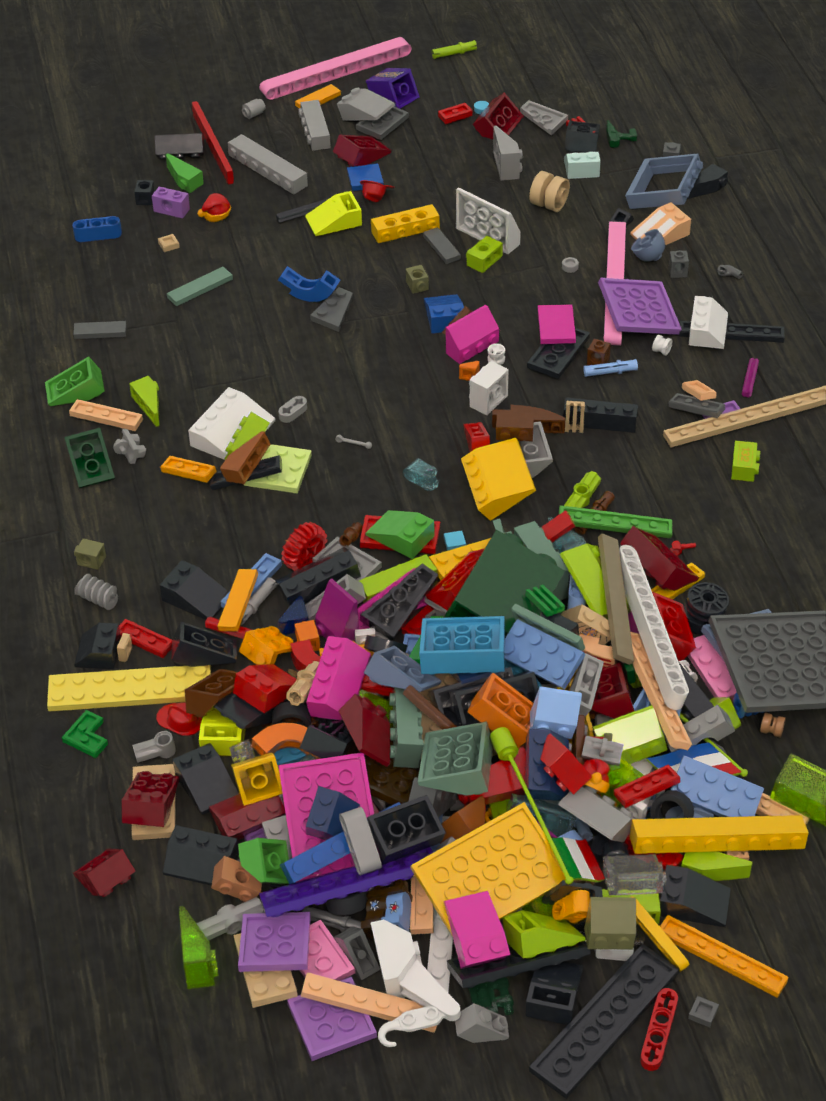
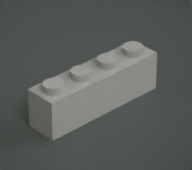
M319 100L300 102L301 108L298 109L299 118H301L302 127H304L307 144L311 145L312 151L331 148L330 134Z

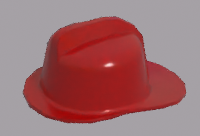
M360 181V184L363 185L362 193L364 197L372 202L380 201L386 189L395 188L394 186L383 185L374 181Z
M186 702L163 706L158 711L156 720L163 728L182 736H190L200 730L202 717L186 713Z

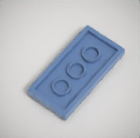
M518 619L505 638L506 661L526 671L535 672L537 677L565 690L585 657L583 651Z
M685 755L682 757L677 774L680 776V783L672 786L671 790L684 793L691 800L693 806L720 817L755 816L764 790L763 787Z

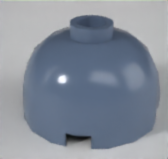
M652 229L644 233L646 235L644 238L641 239L639 237L631 247L635 256L645 262L659 260L665 249L663 235L658 229Z

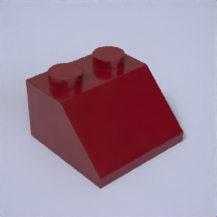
M106 849L73 872V874L93 896L105 897L113 892V887L118 883L121 885L130 880V875L135 872V869L123 849Z

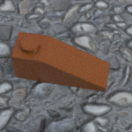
M264 431L258 433L227 457L220 467L226 481L246 483L271 445Z

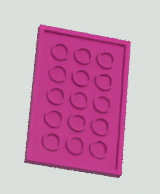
M363 753L278 765L292 858L326 841L306 835V824L318 786L338 791L359 803L365 812L366 818L374 814ZM351 853L297 882L355 866Z

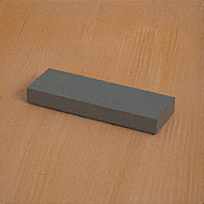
M438 227L423 232V237L445 264L461 259V254Z
M126 321L74 323L73 335L74 339L126 337L127 324Z
M679 393L669 401L670 408L718 418L726 410L723 403L710 400L700 401L696 397Z

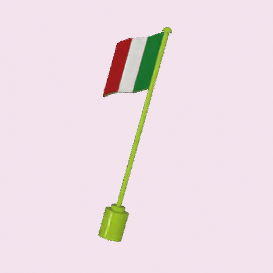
M506 727L495 729L490 734L491 743L500 760L511 762L564 873L565 883L572 884L575 880L603 881L605 877L586 839L551 838L514 761L519 750L509 729Z

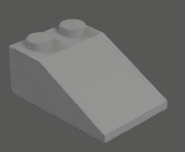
M354 88L350 94L342 97L337 106L343 120H378L393 108L395 103L368 89Z
M494 126L493 154L500 180L519 179L520 172H522V163H520V159L523 158L522 149H519L518 143L499 127Z

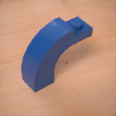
M287 266L278 281L291 289L290 295L304 301L317 302L328 298L335 290L340 279L326 270L321 278L310 280L302 277Z

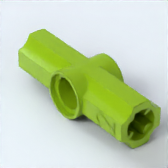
M593 471L586 473L580 483L574 485L573 493L564 506L577 508L588 506L590 497L601 482V477Z

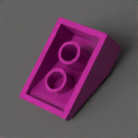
M333 579L328 581L315 616L318 634L325 639L328 636L348 638L355 642V630L359 629L357 600Z

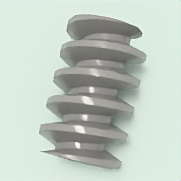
M91 574L84 575L75 587L76 595L86 598L88 601H92L106 610L113 609L118 601L116 586L104 583L103 580H98L97 577H92Z

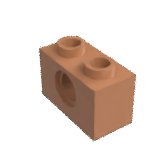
M224 856L214 866L212 889L220 891L222 894L239 898L245 902L257 897L261 893L262 883L241 866V862Z

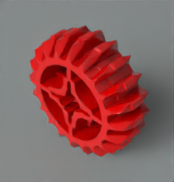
M312 522L300 524L298 529H294V532L289 534L290 537L285 540L286 544L282 547L284 550L281 553L282 560L293 571L312 563L313 558L326 547L327 534H325L323 528Z

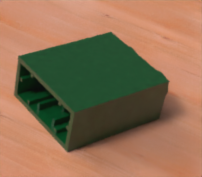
M496 530L443 618L504 616L506 638L516 622L511 610L514 604L539 616L542 613L526 597V590L530 589L533 591V587L539 589L540 585H544L553 593L565 570L558 567L556 561L551 556L542 553L536 554L523 546L522 540L511 533L503 534Z

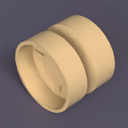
M540 171L536 175L530 189V202L559 212L567 200L570 182L566 178L554 177L551 173Z

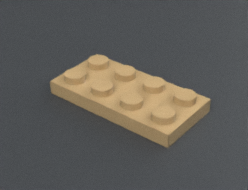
M173 764L133 767V780L137 773L142 771H149L152 774L170 773L176 776ZM176 793L170 816L165 826L156 827L132 824L133 840L171 837L176 825Z
M241 933L233 935L238 956L240 951ZM291 970L243 972L253 1008L298 997Z

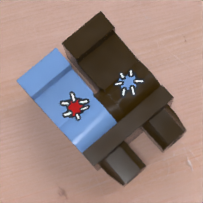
M395 880L391 887L389 885L374 886V890L367 891V912L365 921L361 922V929H363L364 934L370 940H374L371 922L386 920L409 932L413 896L408 891L406 880Z

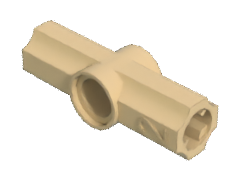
M313 661L305 670L297 673V680L286 695L291 705L298 706L308 697L319 662Z

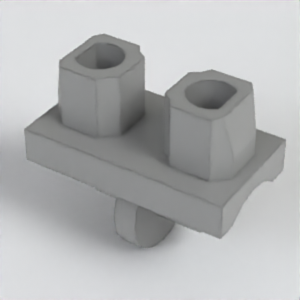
M122 429L123 437L121 440L117 439L115 441L113 449L117 454H125L130 464H135L136 458H144L146 448L144 445H139L140 438L138 434H130L128 429Z
M586 736L581 758L588 760L597 758L604 760L610 765L619 766L624 744L607 741V738L599 739Z

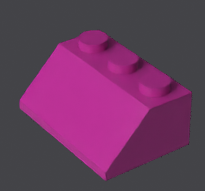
M487 305L480 307L446 327V354L459 364L487 349L490 345L499 342V327Z

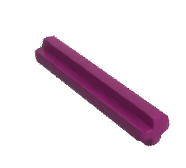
M757 358L749 360L742 389L743 397L749 398L752 395L759 363Z

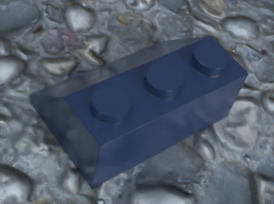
M529 729L526 737L525 784L533 799L561 801L569 793V790L563 791L555 783L558 779L555 776L551 778L543 769L546 765L540 758L549 734H552L567 749H569V740L551 730Z

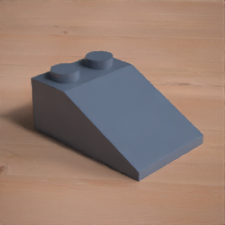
M396 646L374 652L364 671L369 676V679L376 684L402 689L412 685L419 692L437 686L442 682L435 675L421 674L420 664Z

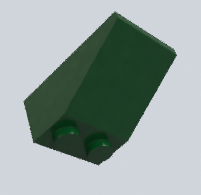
M100 428L64 437L79 488L115 479Z

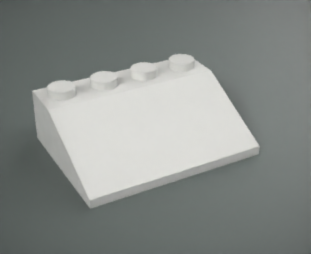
M459 187L456 189V229L478 240L489 236L503 243V252L509 254L520 245V230L510 212Z
M228 387L188 430L190 446L224 459L228 453L225 449L230 441L233 442L235 440L232 436L237 429H241L239 423L244 416L248 417L250 412L255 413L270 422L267 429L274 423L275 418L246 394Z

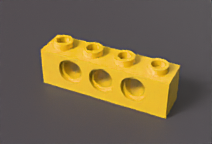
M433 204L371 219V232L377 243L423 233L437 227L440 229L439 214Z

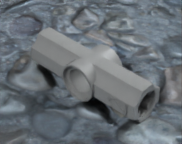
M255 897L237 906L232 904L225 905L217 912V915L197 923L196 928L202 941L206 942L224 933L232 935L242 929L243 914L265 913L260 899Z

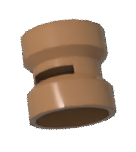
M765 712L760 732L765 734L768 732L773 733L774 736L781 738L786 718L781 716L773 717L772 714Z

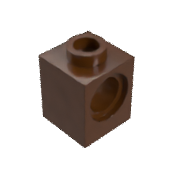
M594 338L588 348L587 365L608 363L611 343Z

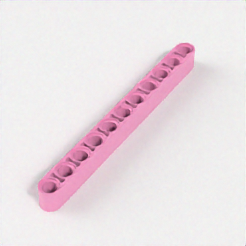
M398 37L267 79L260 84L259 89L267 99H276L407 56L412 48L404 38Z
M609 222L607 278L624 279L626 222ZM605 302L604 341L611 343V345L621 346L622 331L616 330Z

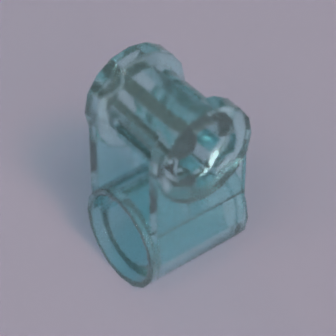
M419 458L415 459L403 470L407 480L423 487L425 490H434L438 487V480L436 479L437 469Z

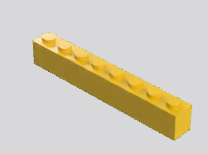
M802 815L632 819L629 837L634 853L644 854L805 849L809 832Z

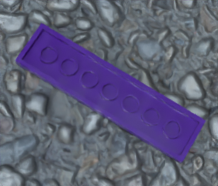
M429 847L384 864L381 869L361 876L358 874L356 867L353 866L259 893L261 903L267 917H279L284 912L291 910L300 911L308 905L324 904L327 900L333 898H345L353 892H366L371 887L378 885L387 886L392 881L399 879L408 880L414 875L410 868L411 865L434 852Z

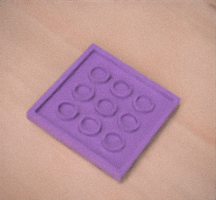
M600 278L598 284L617 331L679 335L682 329L662 282Z

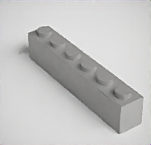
M241 134L228 142L229 156L290 193L296 194L308 186L306 172Z

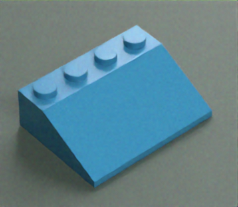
M504 616L422 618L419 652L421 674L505 672Z

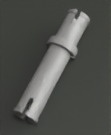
M267 578L249 599L241 625L245 623L250 615L257 612L259 605L277 587V583H275L276 581L273 578Z

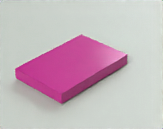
M538 305L541 344L576 343L572 305Z

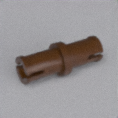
M356 522V524L353 523L352 526L347 527L344 530V534L339 538L340 544L346 547V545L349 546L351 542L356 541L362 532V524Z

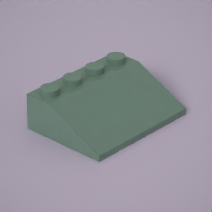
M487 721L425 733L418 785L466 796L480 795L488 792L493 745L490 740L491 733Z

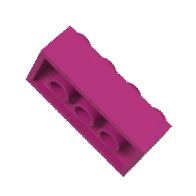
M328 636L306 701L310 717L343 720L338 710L355 693L359 695L365 676L364 671L369 663L371 653L348 638Z

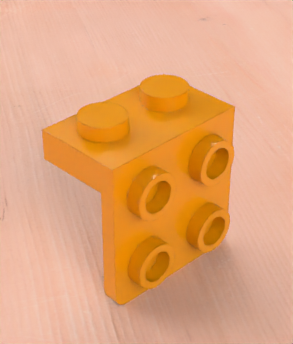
M274 626L246 631L239 652L256 665L275 664L278 654L291 652L290 643L294 642L292 638L283 635Z

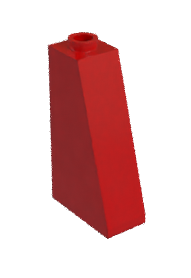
M522 747L518 749L519 751L514 761L525 782L526 750ZM499 760L491 765L488 792L467 796L457 794L460 802L466 805L483 796L487 805L523 796L525 792L511 762Z

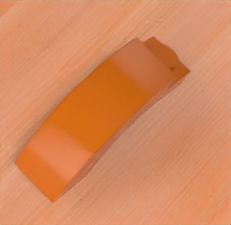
M279 723L271 725L252 738V747L260 755L271 752L274 754L282 748L291 747L301 750L311 760L321 759L300 748L307 727L299 724Z

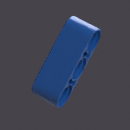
M116 216L77 220L72 225L74 238L78 242L113 239L122 235L120 219Z

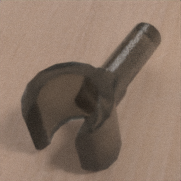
M637 924L633 946L634 951L645 942V937L639 933Z

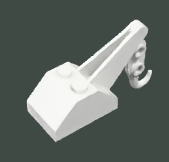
M386 920L371 922L386 993L400 998L407 997L423 1006L422 1008L406 1011L393 1021L383 1024L378 1032V1039L381 1044L387 1047H395L397 1045L396 1042H389L385 1038L386 1033L392 1030L412 1032L436 1026L443 1018L449 1021L458 1020L461 1016L460 1005L422 965L418 942H413L411 933Z

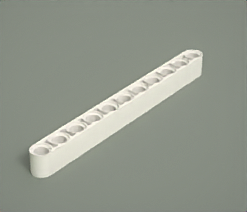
M622 545L619 552L625 596L663 700L670 709L680 710L689 693V688L637 551L629 545Z

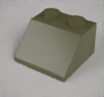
M590 897L584 927L588 949L633 950L636 937V898Z

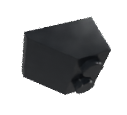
M98 623L82 634L74 666L77 668L115 669L118 656L117 646L121 639L119 624Z

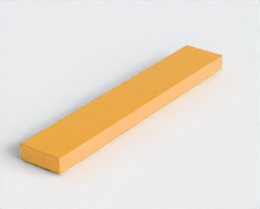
M667 915L660 925V928L675 945L777 998L788 982V976L670 915Z

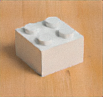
M490 361L475 376L471 377L469 381L471 408L488 415L508 396L507 368Z

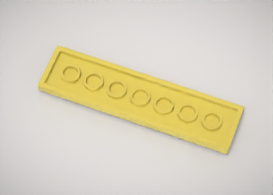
M173 666L49 675L48 711L185 702V689L210 675L211 666Z

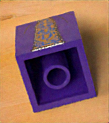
M387 68L366 80L370 91L394 102V107L399 109L420 97L410 68Z

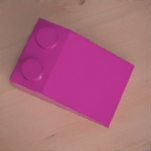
M488 891L444 901L461 969L504 959L510 955L505 932Z

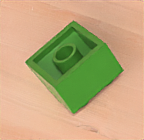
M256 838L238 844L241 866L259 882L289 884L280 867V864L289 860L286 840Z

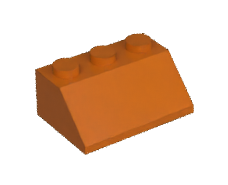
M492 673L473 698L468 713L480 722L487 721L491 731L500 727L508 728L519 748L526 742L530 729V711L533 702Z

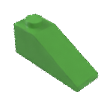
M169 153L166 154L167 168L181 189L191 193L203 185L201 170Z

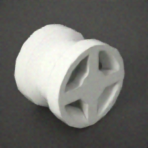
M657 335L652 351H659L665 356L668 355L672 347V339H664L663 336Z
M501 344L490 345L488 347V363L492 361L502 365L505 362V347Z

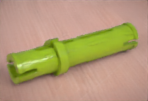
M473 40L471 42H459L457 45L432 49V53H434L432 57L436 59L458 53L464 54L467 51L477 50V46H475L477 44Z

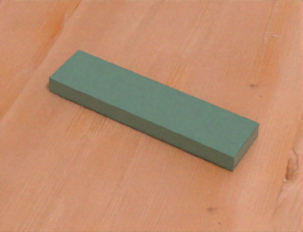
M221 267L168 292L167 298L178 306L232 280L233 276L228 270Z
M514 604L511 608L515 620L518 619L572 647L584 651L585 646L582 637L517 604Z

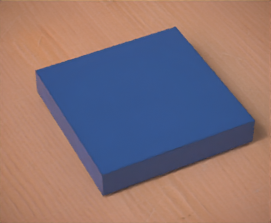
M378 164L347 167L352 191L363 190V185L360 184L362 180L374 181L384 185Z

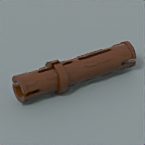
M606 491L599 500L593 503L591 509L607 511V507L615 499L614 494ZM574 527L575 531L580 535H583L585 531L588 529L584 527Z

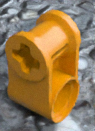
M575 890L562 899L557 900L552 908L553 918L559 921L562 919L569 920V922L574 924L586 918L590 902L589 891Z

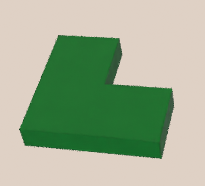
M86 710L63 735L62 742L97 758L108 745L107 739L95 734L96 730L104 722L103 717Z

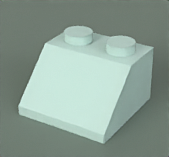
M575 152L565 155L564 163L568 179L600 177V157L598 152Z

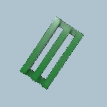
M540 585L539 589L533 587V591L530 589L526 590V597L547 617L565 610V605L544 585Z

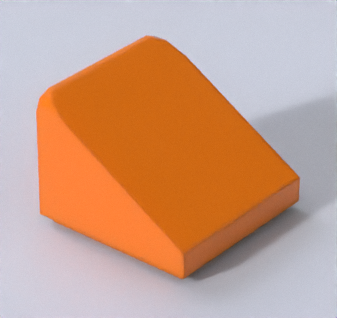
M480 361L460 364L459 379L470 381L471 377L480 371Z

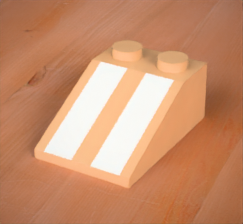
M670 202L657 208L633 229L630 235L636 240L639 237L642 239L646 236L644 233L647 231L658 229L665 239V245L690 235L691 218Z

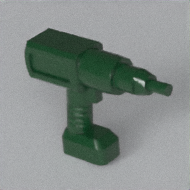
M609 120L607 121V139L611 148L619 147L620 140L637 141L635 128L630 129L629 134L618 132Z

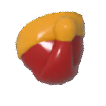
M213 193L208 196L202 209L198 210L197 214L199 217H204L210 222H217L229 215L231 206L227 198L222 194Z
M597 758L586 761L583 767L590 773L592 778L584 786L591 787L599 793H606L610 787L608 776L610 766L604 760Z

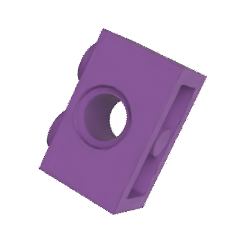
M158 187L152 195L154 212L184 218L190 210L188 193Z

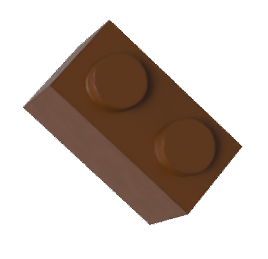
M497 411L496 440L517 438L518 441L533 442L534 413Z

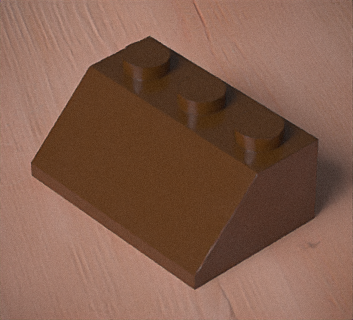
M219 669L185 689L186 713L195 714L197 717H204L207 713L216 709L214 708L215 705L233 692L235 676L238 672Z

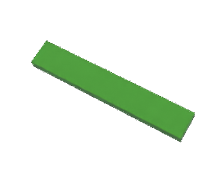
M561 505L559 507V514L565 510L569 512L576 527L628 533L634 525L657 537H672V519Z

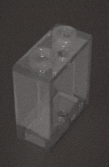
M656 854L603 857V875L609 896L663 893V885H666V872L663 871L662 862H658Z

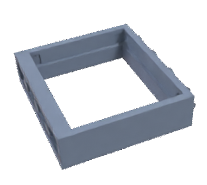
M699 154L644 159L625 195L629 208L659 207L670 202L674 205L685 204L703 168V162L700 161ZM686 171L678 189L645 192L653 174Z

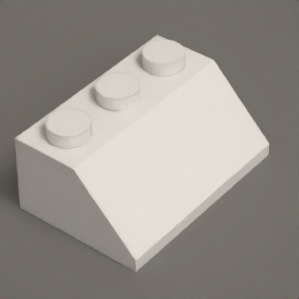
M695 296L689 345L724 349L728 312L711 297Z

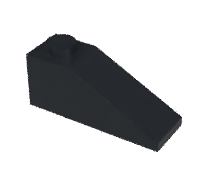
M711 164L699 173L687 199L714 193L725 187L728 182V171Z

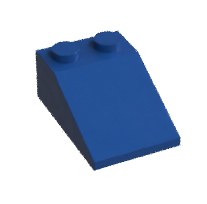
M457 294L424 298L431 333H441L464 308L463 302Z

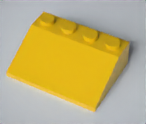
M517 438L476 448L461 458L477 508L490 521L536 491Z

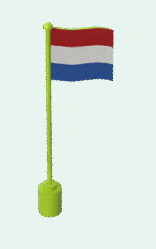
M635 671L636 681L635 683H632L630 685L633 688L642 687L640 679ZM680 713V719L685 723L689 722V720H687ZM709 738L703 739L707 743L693 745L688 750L680 749L663 756L646 758L656 770L669 764L677 773L682 757L685 755L734 776L741 775L745 777L748 774L747 769L743 770Z

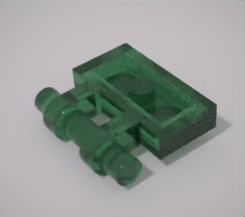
M503 977L495 982H484L477 984L475 987L468 988L472 1004L475 1003L497 1014V1007L504 1008L506 1015L514 1013L513 997L509 994L508 988L510 985L508 978ZM493 990H499L501 996L495 997Z

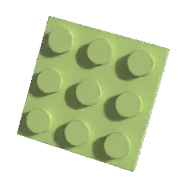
M270 445L262 459L280 455L282 459V472L246 481L244 486L298 494L312 456L311 450Z

